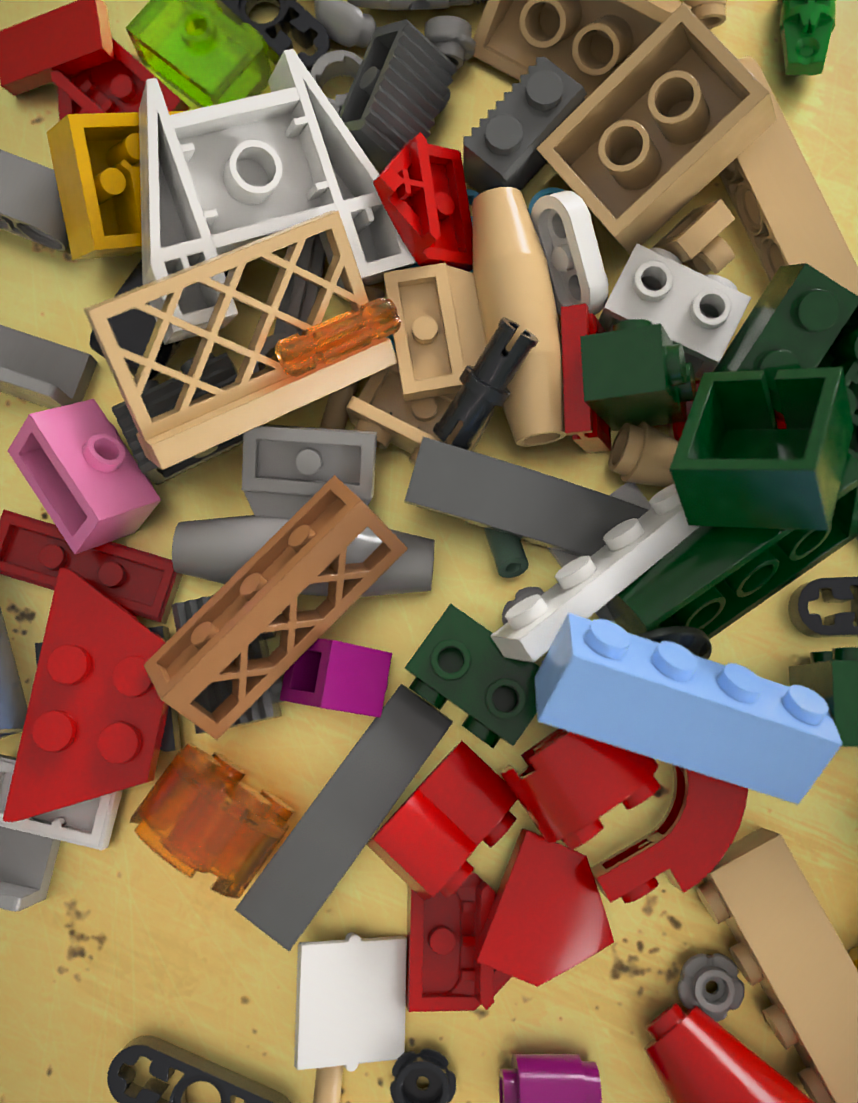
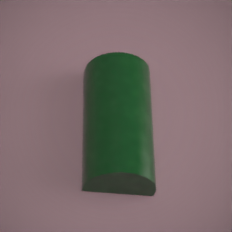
M850 453L847 454L829 530L700 526L661 560L606 603L615 623L627 633L633 635L664 627L689 626L702 630L708 636V639L714 637L858 536V460Z

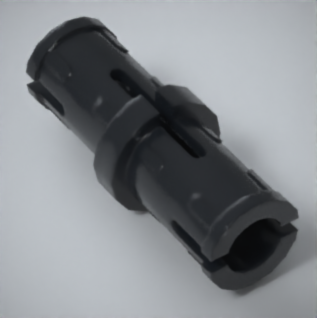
M505 317L501 318L498 328L475 366L468 365L459 377L463 384L440 421L433 428L435 435L443 442L452 434L461 420L463 421V426L451 445L467 450L471 448L474 438L494 406H503L509 397L510 391L506 387L532 348L539 342L530 331L525 329L518 337L512 349L507 351L506 346L520 325Z

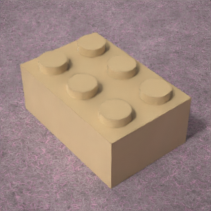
M682 3L536 149L570 188L582 198L586 206L631 255L636 243L643 245L777 119L770 92L694 13Z

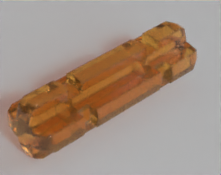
M377 298L361 305L360 311L354 312L352 309L306 329V336H300L296 333L278 341L275 345L276 355L283 371L286 374L297 377L315 369L317 366L316 361H323L324 364H327L371 344V338L377 337L380 340L398 332L401 327V320L397 313V308L391 299Z

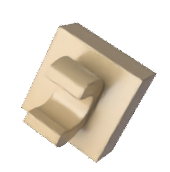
M722 199L716 200L692 210L652 248H662L673 253L680 259L681 263L687 262L691 269L703 275H706L709 271L717 274L735 258L731 247L718 235L736 218Z

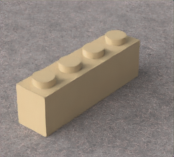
M760 828L731 844L724 857L703 878L704 883L697 886L696 890L712 919L717 924L726 921L738 943L729 948L744 978L751 986L760 983L772 1006L764 1009L763 1012L774 1034L785 1049L794 1046L802 1059L806 1069L797 1074L810 1099L815 1103H858V971L782 835L765 828Z

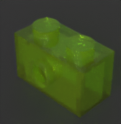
M150 0L125 27L141 63L200 108L257 96L269 85L268 80L272 70L267 55V43L251 25L245 22L238 25L224 15L215 0Z

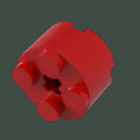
M560 728L550 733L521 755L528 766L519 774L510 764L500 773L546 842L552 843L561 840L569 850L583 845L596 836L604 828L599 817L615 806L622 803L626 810L632 809L654 795L661 787L654 777V773L659 767L654 758Z

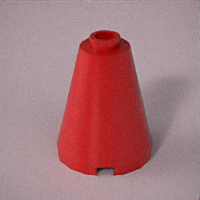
M675 1002L645 1028L653 1039L646 1045L644 1050L671 1103H815L696 1005L689 1010L683 1011Z

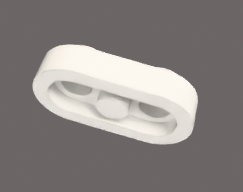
M565 190L542 196L533 205L530 217L548 262L557 313L561 316V307L586 303L589 313L598 314L602 311L608 299V278L604 270L590 211L582 198L572 191Z

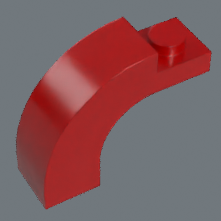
M672 764L674 771L673 798L662 821L641 839L591 867L595 882L601 893L610 903L620 897L624 903L636 901L649 894L658 886L659 883L655 877L663 872L670 884L683 893L698 884L715 868L731 846L744 815L748 788Z

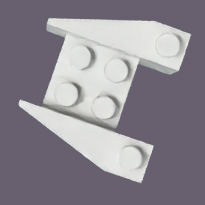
M294 49L285 50L282 53L268 80L271 89L270 93L169 115L157 78L146 80L139 106L143 285L329 211H339L364 286L384 282L383 272L408 269L416 263L394 227L374 187L373 181L379 173ZM324 231L319 233L330 265L333 253ZM224 272L210 277L221 284H224L226 279ZM340 276L336 285L345 289ZM198 282L183 288L173 316L205 330L220 292ZM167 295L150 301V306L161 310ZM233 298L220 329L225 328L238 314ZM169 324L163 342L164 345L198 335Z

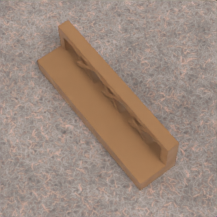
M334 475L143 665L160 699L218 740L408 548L356 494ZM367 527L383 542L363 562L345 564L347 547ZM328 582L327 598L315 610L297 612L298 595L309 584ZM281 631L280 645L268 657L248 660V645L260 633ZM232 680V693L212 713L194 701L210 683Z

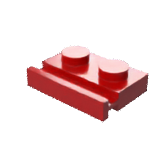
M584 303L561 307L565 434L572 436V440L587 453L605 452L612 449L611 428L584 402L580 336L604 333L606 330L596 316L588 312V305Z

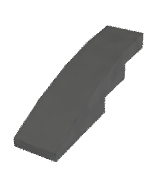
M426 437L422 438L404 503L466 520V523L524 539L523 541L579 557L592 556L605 546L604 535L616 525L632 518L639 519L649 511L646 508L541 472Z
M401 684L383 707L381 718L376 717L235 910L287 951H290L453 721Z

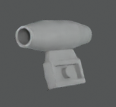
M263 424L243 433L242 490L254 515L179 522L174 532L172 544L174 571L225 584L334 475L368 506L374 496L377 432ZM367 527L347 547L345 564L363 562L383 542ZM390 529L408 549L361 597L431 591L435 540ZM328 582L309 584L300 594L327 596Z

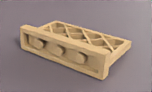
M329 211L84 309L138 430L136 436L146 458L161 470L398 363L391 339L381 337L339 211ZM325 231L333 257L326 275L322 279L296 266L306 239ZM289 246L284 259L272 254L274 251ZM257 258L280 268L266 304L236 291L246 263ZM229 270L224 284L210 278ZM292 274L320 287L306 323L278 310ZM340 276L345 289L336 285ZM197 282L220 292L205 330L173 316L183 288ZM332 294L350 303L358 328L338 337L319 329ZM167 295L161 310L145 304ZM232 298L262 312L248 349L218 336ZM133 308L158 318L143 357L119 347L107 320L108 318ZM274 318L303 331L293 356L281 362L260 354ZM169 324L202 337L188 375L155 362ZM315 337L326 341L311 348ZM214 343L245 356L235 381L222 388H217L200 381ZM124 358L140 364L134 379ZM257 361L269 366L252 374ZM151 369L184 382L174 409L150 418L141 398ZM196 387L210 392L192 400Z

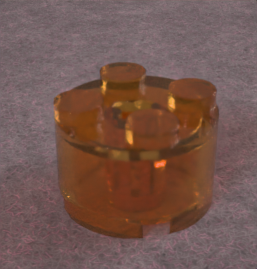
M187 743L183 750L177 752L131 816L130 822L138 824L134 830L138 837L171 866L190 878L194 876L196 871L205 874L210 872L218 877L210 888L211 890L226 897L240 898L288 830L289 825L287 822L293 815L294 810L269 791L262 789L258 793L241 781L246 773L226 757L217 752L210 756L199 747Z

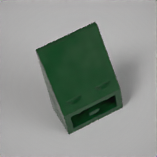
M807 263L780 266L713 372L764 370L775 418L785 423L775 381L778 370L843 367L854 427L848 453L858 460V296Z

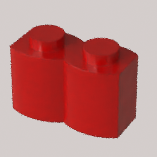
M461 741L436 766L366 845L424 901L433 898L439 891L446 898H449L473 872L474 867L467 859L476 847L484 841L491 848L514 824L517 818L509 810L518 799L508 784Z

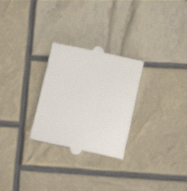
M350 932L345 936L344 940L298 942L294 1066L297 1070L343 1065L348 1071L352 1072L357 1069L358 1064L397 1060L405 1053L407 938L404 936L360 938L354 932Z

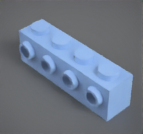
M568 613L535 675L538 722L795 804L801 802L843 744L824 698L811 689L801 685H791L788 687L759 677L748 668L739 664L729 663L723 665L693 655L679 644L668 641L657 643L627 633L617 624L604 619L592 621Z

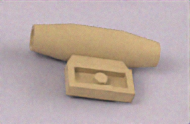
M513 187L493 188L476 196L472 203L473 273L448 266L446 262L383 272L404 401L458 393L463 385L459 380L462 372L468 365L475 366L498 328L499 321L505 317L520 325L506 346L507 351L512 349L518 337L525 329L536 336L539 342L532 348L506 387L510 391V395L502 406L516 445L537 446L548 444L566 436L562 335L548 262L521 191Z

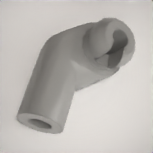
M314 0L315 19L324 26L329 39L350 48L354 45L359 48L368 47L377 27L375 19L370 14L362 13L359 7L344 0Z

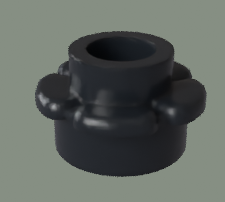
M424 1048L420 1053L408 1051L402 1054L392 1069L395 1079L390 1085V1093L394 1103L451 1102L456 1091V1077L452 1071L448 1070L446 1057L439 1051L431 1048ZM424 1076L429 1080V1085L426 1088H419L416 1081L419 1077Z

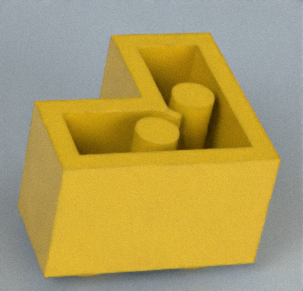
M170 111L169 115L185 111ZM139 112L67 114L46 133L72 261L127 256L142 251Z

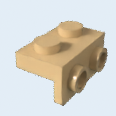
M397 363L371 375L359 398L354 396L350 398L346 411L350 423L356 425L353 430L377 432L376 447L386 449L389 443L411 453L409 461L415 465L423 437L443 442L435 435L433 428L440 421L457 393L404 401ZM494 408L492 409L489 416L485 420V423L483 424L482 428L474 438L472 446L469 449L470 451L475 450L482 434L484 433L491 417L493 416ZM460 420L452 434L443 443L451 445L462 428L463 421Z

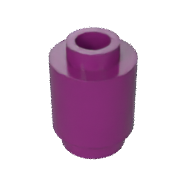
M513 1054L511 1069H500L499 1102L602 1103L601 1082L597 1064L595 1061H581L578 1054Z

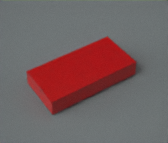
M77 0L0 31L1 87L13 96L51 83V71L59 70L67 77L114 59L108 9L102 0Z

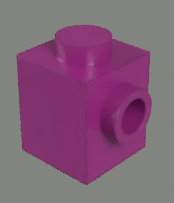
M319 638L284 673L280 700L381 718L385 692L388 686L392 653Z

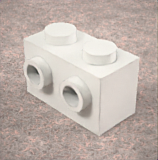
M636 243L603 308L599 322L606 332L613 331L615 324L631 319H645L653 324L661 323L673 345L682 344L685 363L692 362L695 377L701 380L703 373L713 372L719 364L751 297L739 292L734 283L722 276L715 274L703 275L682 265L676 255L665 249H648Z

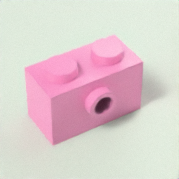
M94 399L29 414L8 449V453L74 554L136 533L161 501L150 479L143 475L138 464L120 439L118 431L108 421Z

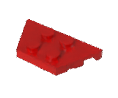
M59 568L2 821L11 823L154 781L169 705L160 699L143 665L167 640L159 634L152 632L139 622L137 617L117 602L110 600L88 583L87 579L78 572L70 569Z

